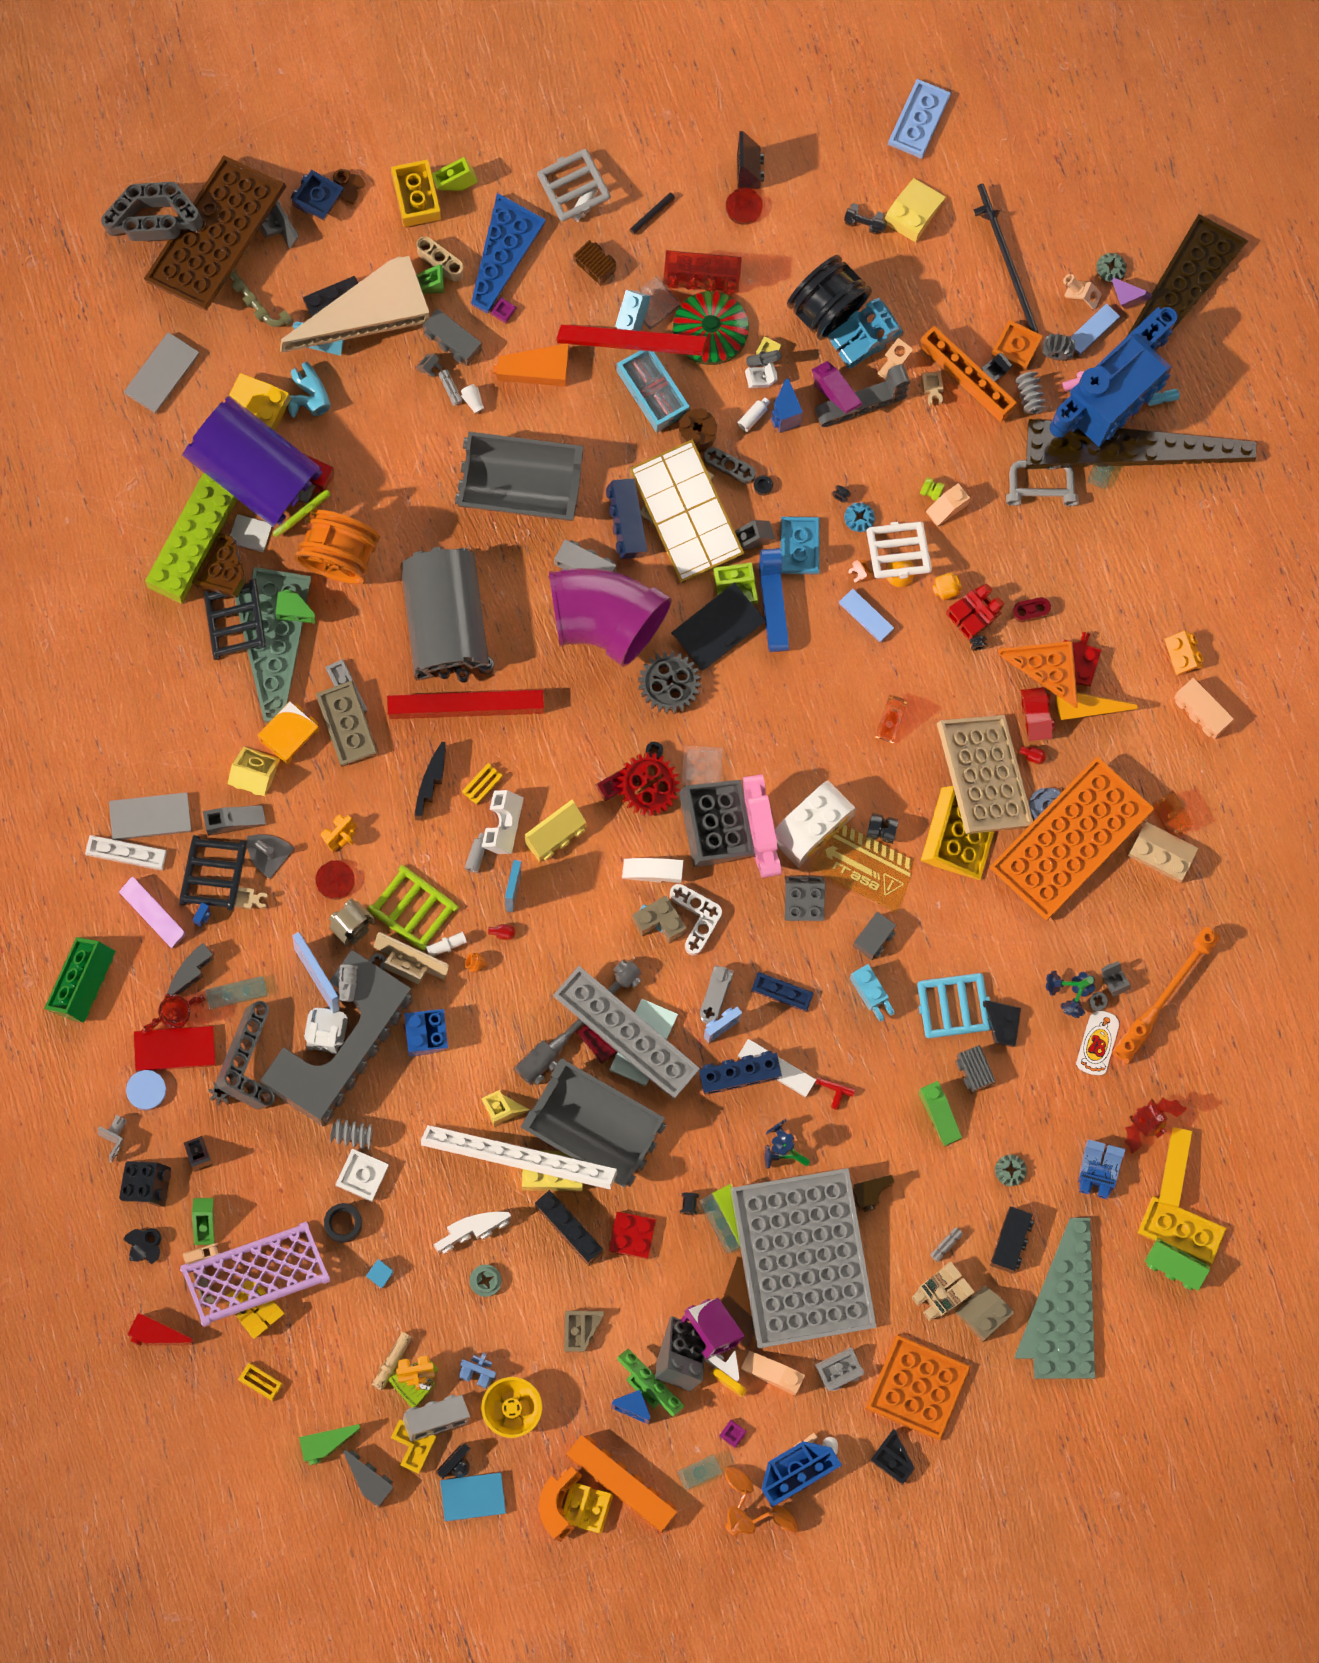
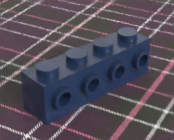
M634 478L612 480L606 488V496L610 500L609 513L613 517V533L617 538L616 551L619 553L620 559L642 558L648 550Z
M766 1051L762 1052L761 1056L755 1058L753 1055L741 1057V1061L734 1062V1059L722 1061L723 1065L715 1066L714 1063L703 1065V1069H700L699 1073L704 1094L709 1095L782 1079L777 1053Z

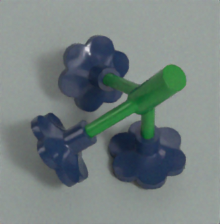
M1051 971V974H1048L1046 977V990L1049 991L1051 996H1054L1056 992L1060 991V987L1072 986V991L1077 993V996L1072 1001L1067 1000L1066 1003H1062L1061 1008L1064 1009L1066 1015H1072L1074 1018L1084 1016L1085 1011L1082 1009L1079 999L1081 996L1085 997L1088 993L1095 990L1093 984L1095 981L1094 977L1087 975L1086 972H1080L1078 976L1072 978V982L1061 979L1057 971Z
M786 1118L766 1132V1135L773 1132L777 1134L772 1139V1151L774 1153L770 1151L769 1145L765 1146L764 1160L766 1169L770 1168L772 1161H779V1159H794L804 1166H808L810 1163V1159L795 1151L794 1136L787 1134L782 1129L783 1124L787 1121Z

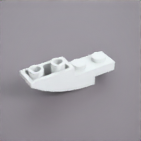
M487 1212L459 1220L447 1227L450 1235L435 1243L434 1248L438 1254L441 1252L446 1254L454 1248L453 1245L457 1242L464 1243L469 1240L472 1233L477 1240L479 1238L484 1240L493 1234L492 1230L499 1227V1229L507 1226L510 1223L508 1220L511 1219V1215L509 1212Z

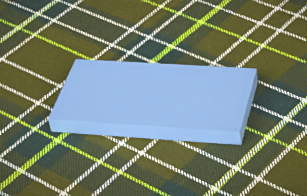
M917 79L888 141V145L922 159L949 101L951 92Z
M297 932L292 935L294 950L331 1011L335 1013L340 1009L338 995L302 935Z

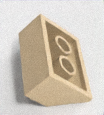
M1145 822L1128 857L1181 883L1198 848Z

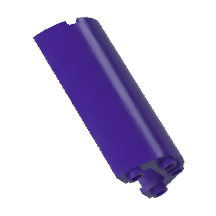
M229 395L225 399L226 402H221L193 436L192 443L187 445L182 456L272 527H275L276 524L281 525L287 517L285 515L287 508L290 505L293 507L300 499L298 497L299 493L302 490L306 492L312 484L311 481L313 479L316 481L322 474L321 467Z

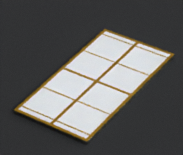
M693 439L629 468L681 583L744 554Z

